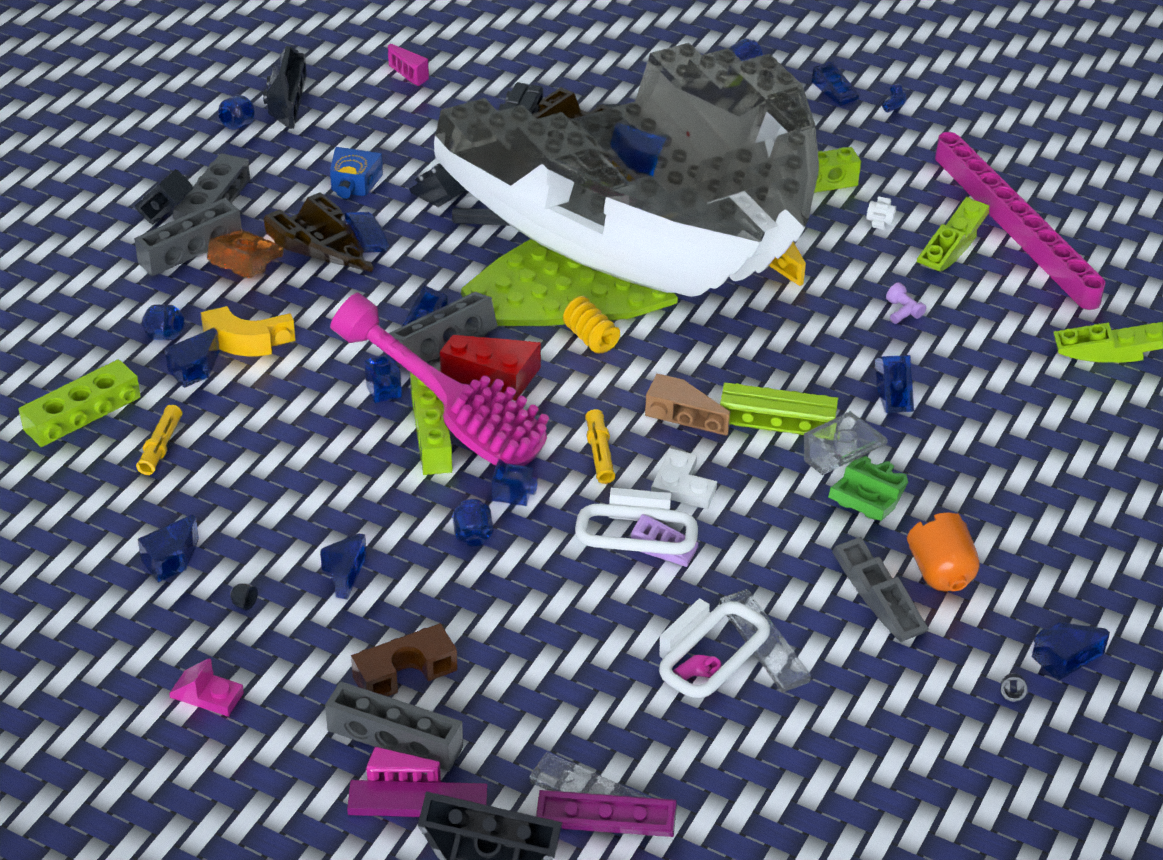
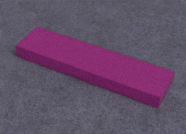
M350 780L347 811L348 815L420 817L426 791L487 805V784Z
M539 790L536 817L562 822V829L674 837L677 801L672 799Z

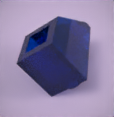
M212 328L165 348L167 369L184 388L209 378L220 352L217 330Z
M193 514L137 539L141 561L158 583L187 569L199 540L196 517Z

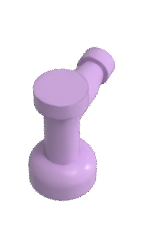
M900 282L891 286L886 294V299L890 303H901L903 305L897 312L890 315V319L894 324L899 323L910 314L918 319L926 311V305L922 302L917 303L906 294V287Z

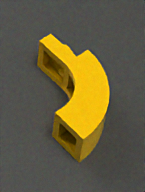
M228 306L201 312L205 338L216 348L230 354L250 357L272 354V346L296 341L294 319L291 313L263 320L250 321L234 316Z

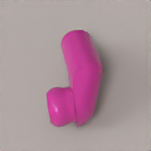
M694 655L675 668L673 672L686 681L692 676L710 678L721 668V662L715 656Z

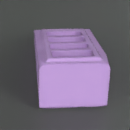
M642 514L632 530L631 538L682 542L685 540V535ZM696 542L692 550L682 555L642 553L688 567L699 543Z

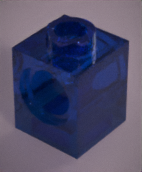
M383 355L364 360L366 386L374 403L402 397L401 372L392 357Z

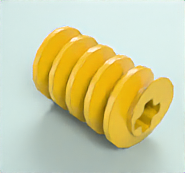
M579 296L573 299L566 307L563 314L565 325L579 339L583 340L584 344L589 346L593 352L605 353L614 348L620 338L619 328L615 327L614 323L608 320V317L602 314L601 310L596 308L587 297Z

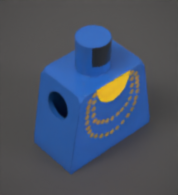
M335 147L330 168L331 189L343 199L349 198L351 194L367 195L383 175L382 153Z

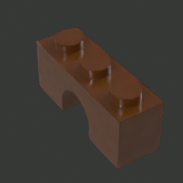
M439 623L351 655L352 675L358 687L388 697L398 693L397 672L402 669H417L424 674L427 681L457 671V649L442 624Z

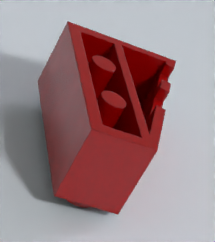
M452 335L440 350V372L459 383L470 385L472 380L479 381L482 376H487L490 378L489 388H491L496 379H500L504 383L500 392L505 393L508 387L515 389L516 393L512 399L514 401L523 393L541 368V342Z

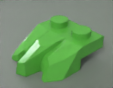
M864 456L846 466L844 477L830 488L828 498L837 501L843 507L853 508L862 512L870 519L882 521L896 508L908 484L907 475L893 473L894 465L889 461L873 464L870 458Z

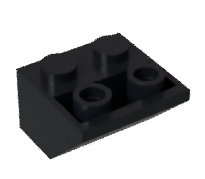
M469 151L464 153V158L472 156ZM438 163L432 169L415 179L417 184L409 188L412 194L436 207L442 206L466 190L450 175L441 163Z

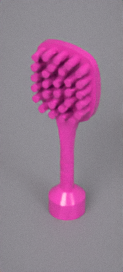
M359 292L351 295L334 315L330 328L348 343L371 341L434 392L444 405L443 418L445 425L463 444L483 459L502 469L516 470L530 463L539 454L547 439L546 424L549 417L546 414H541L538 420H536L535 416L538 412V407L533 404L529 406L527 411L523 408L527 402L524 396H519L516 402L512 401L516 393L514 388L508 387L505 393L500 392L504 385L500 379H496L491 388H489L490 378L487 376H482L479 381L472 380L470 385L461 384L446 376L379 326L378 307Z

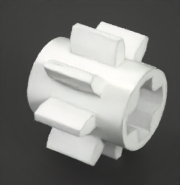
M878 196L877 202L870 201L866 219L872 221V227L884 230L886 224H893L897 207L891 205L890 198Z

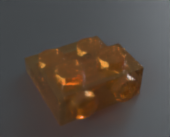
M241 229L210 239L207 260H210L213 265H217L220 268L231 269L241 277L252 278L254 275L265 272L268 262L282 257L284 248Z

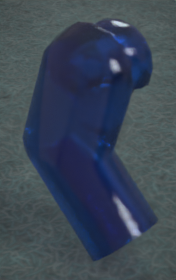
M895 84L890 87V99L882 103L885 112L888 113L905 104L906 93L903 91L901 84Z

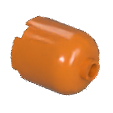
M950 512L934 515V521L924 526L922 522L917 523L909 531L907 541L918 568L929 586L938 591H960L976 577L979 571L978 553L967 524L962 520L961 516Z

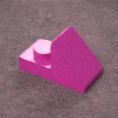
M206 659L186 669L169 695L172 699L229 717L244 694L243 684L213 675L211 659Z

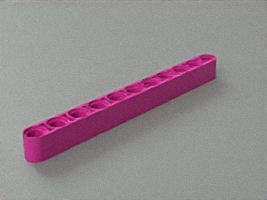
M953 132L941 133L938 137L936 161L974 200L990 206L989 215L1081 308L1087 310L1099 308L1105 288V280L959 135Z

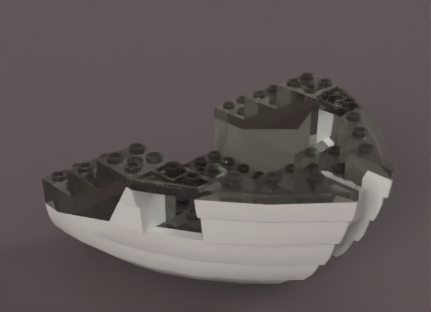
M690 43L650 53L634 102L569 120L562 112L536 119L523 105L497 111L486 98L442 109L434 140L435 157L451 176L508 224L540 245L579 264L621 280L654 290L678 293L689 297L702 295L710 288H718L724 284L728 277L733 281H739L747 278L754 271L757 273L762 272L775 257L778 259L787 251L793 240L795 242L798 241L810 216L819 171L815 122L803 85L770 54L741 61L729 48L701 55ZM782 126L787 131V133L778 135L774 143L773 138L776 137L780 127Z

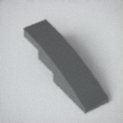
M862 537L834 547L832 553L848 579L878 619L900 642L926 633L929 630L899 577H891L880 556L876 558L872 556Z

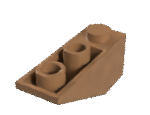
M656 373L646 394L645 416L725 436L728 435L730 411L685 380Z

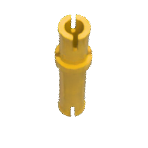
M166 406L151 438L145 441L143 446L144 452L136 464V468L140 473L152 475L159 460L165 456L167 444L179 419L183 415L182 410L178 406Z
M593 409L585 415L588 426L586 436L588 443L592 447L596 478L599 483L608 484L615 479L608 444L610 434L609 430L605 427L602 411Z

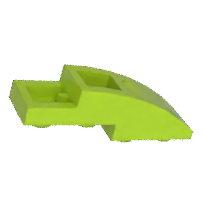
M966 197L946 225L941 224L918 256L917 262L940 272L951 266L977 237V229L989 214L990 206Z
M1108 322L1053 332L1059 354L1083 361L1116 363L1144 360L1143 352L1163 349V322L1111 330Z

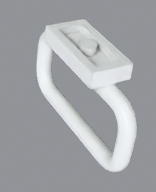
M611 487L609 504H591L580 510L576 520L575 533L581 543L591 547L682 555L695 547L698 525L697 521L688 513L670 510L671 493ZM643 514L661 523L669 524V522L686 526L685 540L682 542L600 536L587 532L589 518L593 516H607L612 519L638 521Z
M699 598L660 635V657L663 660L660 663L659 673L662 679L674 689L691 698H703L711 695L767 640L770 635V625L765 617L739 602L722 603L710 613V604ZM726 615H738L757 627V632L704 684H691L672 671L673 666Z

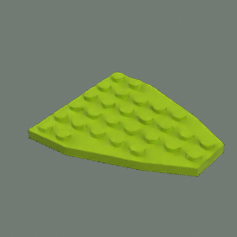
M532 239L527 240L495 260L461 288L462 297L478 292L492 298L497 326L564 325L563 314L566 307L573 299L579 296L587 297L596 308L601 310L602 314L608 317V320L631 319L677 304L678 301L675 293H666L647 288L589 268L540 245Z

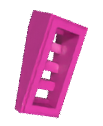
M391 43L388 45L390 67L417 86H420L429 79L427 58Z
M375 747L367 764V781L441 782L439 761Z

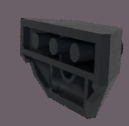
M286 46L273 66L271 76H267V89H264L263 102L268 104L269 115L289 129H294L307 76L306 57L304 53H299L295 48Z
M426 791L418 828L439 860H553L556 855L563 823Z

